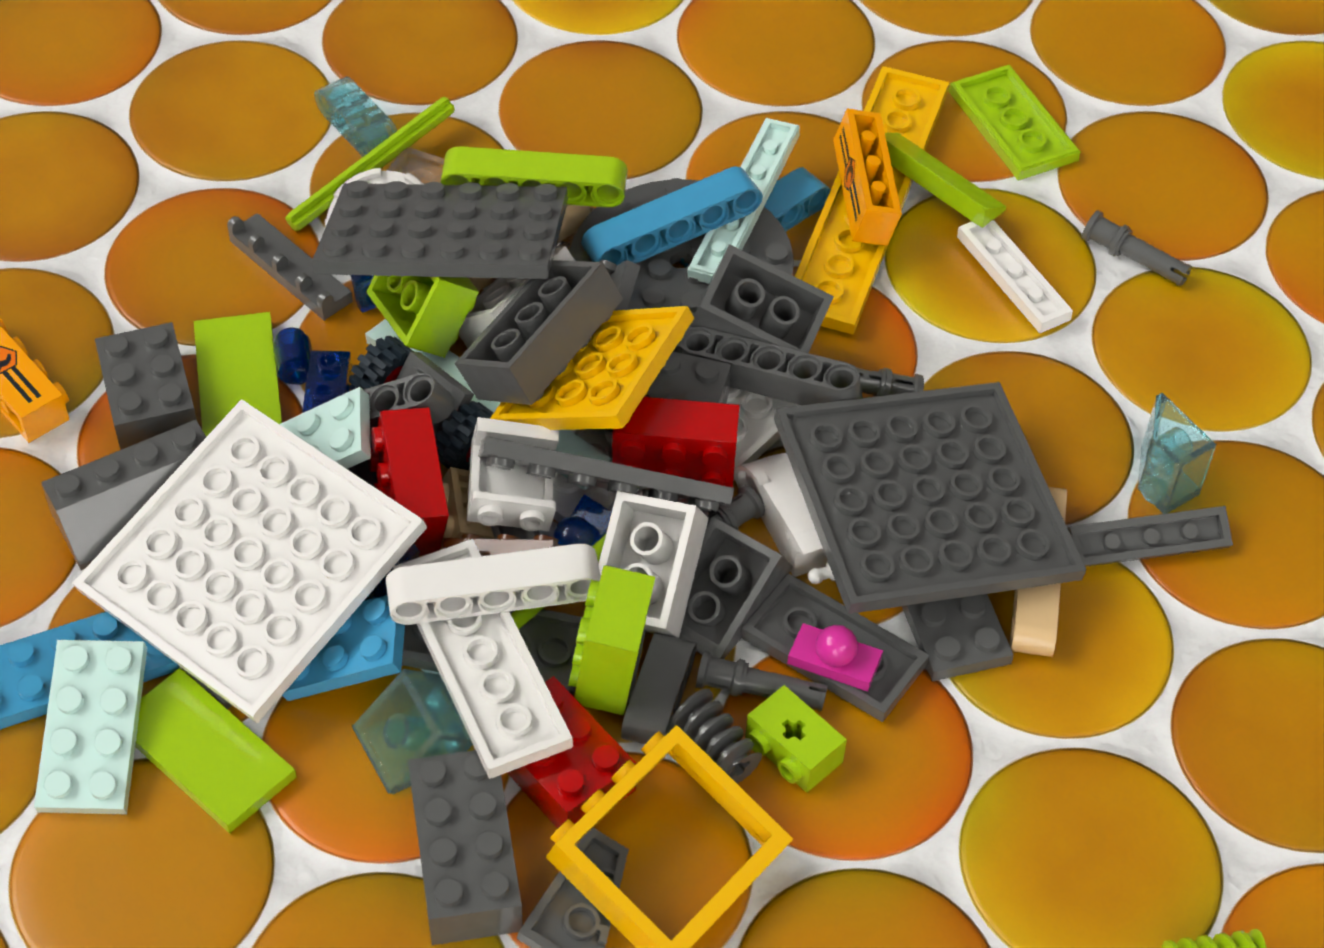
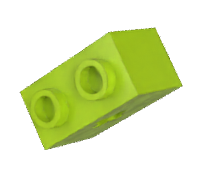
M785 685L747 715L745 738H750L754 743L753 751L755 753H762V756L765 755L778 767L780 774L785 780L792 784L796 783L806 793L843 763L847 739Z

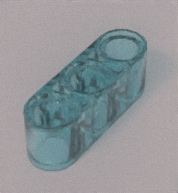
M347 76L315 91V100L321 113L362 157L397 131L391 119Z

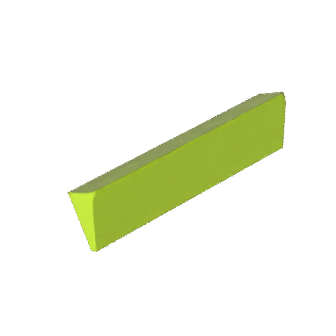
M898 132L885 133L891 165L981 228L1006 210L1004 204Z

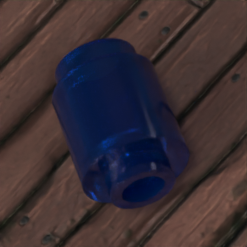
M290 327L281 330L276 335L273 343V352L279 378L283 382L292 385L308 382L317 372L310 338L299 328Z

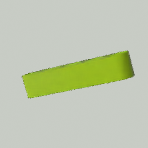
M460 146L453 147L446 152L440 183L443 185H462L473 182L481 186H499L505 183H513L518 186L535 187L541 184H552L556 187H567V205L608 208L618 206L623 202L628 169L622 160L610 156Z

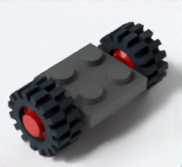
M386 336L385 340L382 338L377 339L375 347L372 344L368 345L365 356L360 354L357 358L360 363L353 365L351 369L354 374L349 376L350 390L358 387L364 390L417 373L430 374L453 395L455 401L451 414L445 420L433 424L439 462L448 469L453 467L470 471V464L467 458L471 456V441L477 418L490 419L493 412L480 402L471 401L474 394L422 353L414 352L411 348L406 347L398 338Z

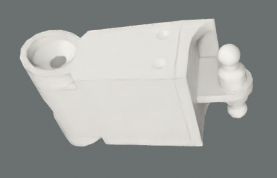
M787 453L775 454L737 466L734 474L738 488L748 485L761 498L765 508V514L761 519L781 555L793 566L790 571L792 575L796 577L808 573V579L813 584H819L828 578L835 581Z

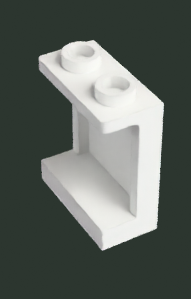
M478 417L471 441L467 521L481 523L486 526L501 525L522 528L527 531L541 530L549 532L556 511V502L553 501V478L547 479L526 474L528 467L514 464V468L510 470L486 466L487 458L479 457L478 453L481 440L485 437L556 451L559 441V430H549L540 425Z

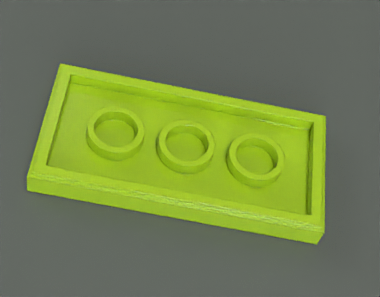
M1010 65L950 83L949 93L1018 181L1079 161L1080 150Z
M270 312L193 321L201 421L205 436L207 437L241 399L278 424L283 423Z
M181 668L177 669L141 698L135 747L229 834L297 777L295 769Z

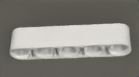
M572 544L404 566L394 569L386 576V588L391 619L398 624L412 625L583 602L587 599L591 580L600 582L601 575L595 549L587 544Z

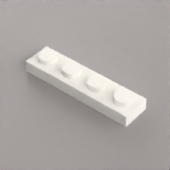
M994 220L983 228L974 222L959 226L957 238L1039 333L1071 321L1073 310Z

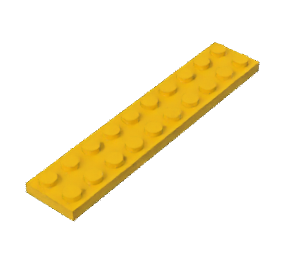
M882 66L864 111L881 113L885 133L898 132L925 151L948 93L949 82ZM892 166L902 211L913 180ZM839 171L794 277L834 296L821 324L822 327L854 335L888 245L852 241Z

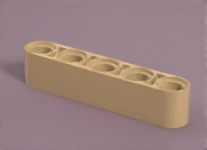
M1048 487L1065 522L1067 489ZM1061 583L1014 590L1010 648L1012 651L1053 657L1058 629Z

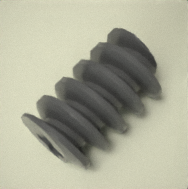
M702 689L691 695L680 705L672 719V729L678 725L736 783H739L756 769L762 759V753L750 754L754 747L750 738L741 740L744 734L743 729L740 726L731 727L734 718L729 713L721 715L724 706L720 701L711 702L714 694L710 689Z

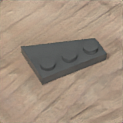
M592 828L580 840L577 847L620 888L629 849L597 829ZM559 871L519 930L516 939L530 948H605L611 922Z

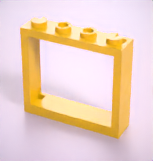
M676 725L666 736L658 731L642 747L641 751L645 756L636 765L631 760H628L611 778L616 785L606 794L600 789L597 790L581 807V810L586 814L576 824L568 819L550 837L555 844L546 856L636 948H691L793 840L770 815ZM668 754L762 845L672 940L576 846Z

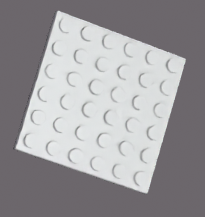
M241 399L72 584L80 593L258 723L419 538L427 526L423 519Z

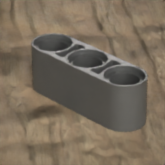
M417 373L364 389L369 394L370 442H372L371 429L372 427H378L380 411L430 407L432 424L445 420L451 414L455 403L453 395L427 373Z
M654 633L624 716L621 730L622 739L646 744L658 731L664 736L671 731L672 719L680 706L693 667L697 643Z

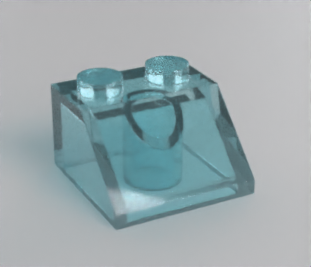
M1160 393L1155 398L1142 441L1138 489L1149 503L1154 504L1163 514H1167L1200 494L1216 444L1163 393Z
M403 669L352 726L385 789L390 794H395L411 787L409 759L465 752L473 745L440 675Z

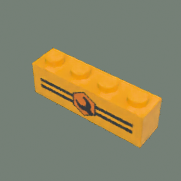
M847 108L833 142L852 241L887 246L901 218L902 212L881 113Z
M0 318V411L26 441L30 443L70 420L65 405L69 402V398L59 382L52 383L48 379V374L42 363L38 359L32 361L28 357L27 350L17 336L11 338L8 335L7 328Z

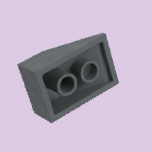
M712 517L706 527L679 638L697 643L696 652L703 655L704 651L711 652V657L724 659L741 640L742 627L784 577L790 573L793 566L781 554L719 519Z

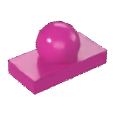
M802 623L789 652L787 664L868 692L881 662L883 650L857 642L853 631L845 626L832 625L822 630Z

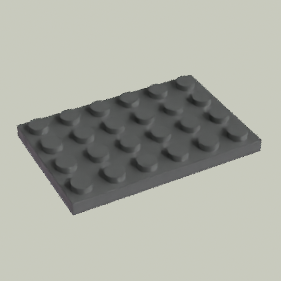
M360 180L344 183L312 259L314 274L549 279L568 202L567 187H556L552 184H541L536 187L518 186L513 183H505L499 186H481L473 182L462 185H443L439 182H428L424 185L405 184L401 181H393L387 184H369L366 181Z

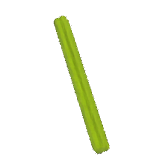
M441 97L289 212L285 217L287 223L294 231H300L329 209L334 199L333 194L344 182L361 172L384 167L451 116L455 111L454 105L447 97Z

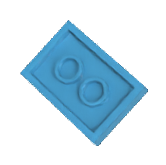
M384 595L363 601L282 696L287 701H292L400 673L402 669L405 625L398 624L391 619L388 596Z

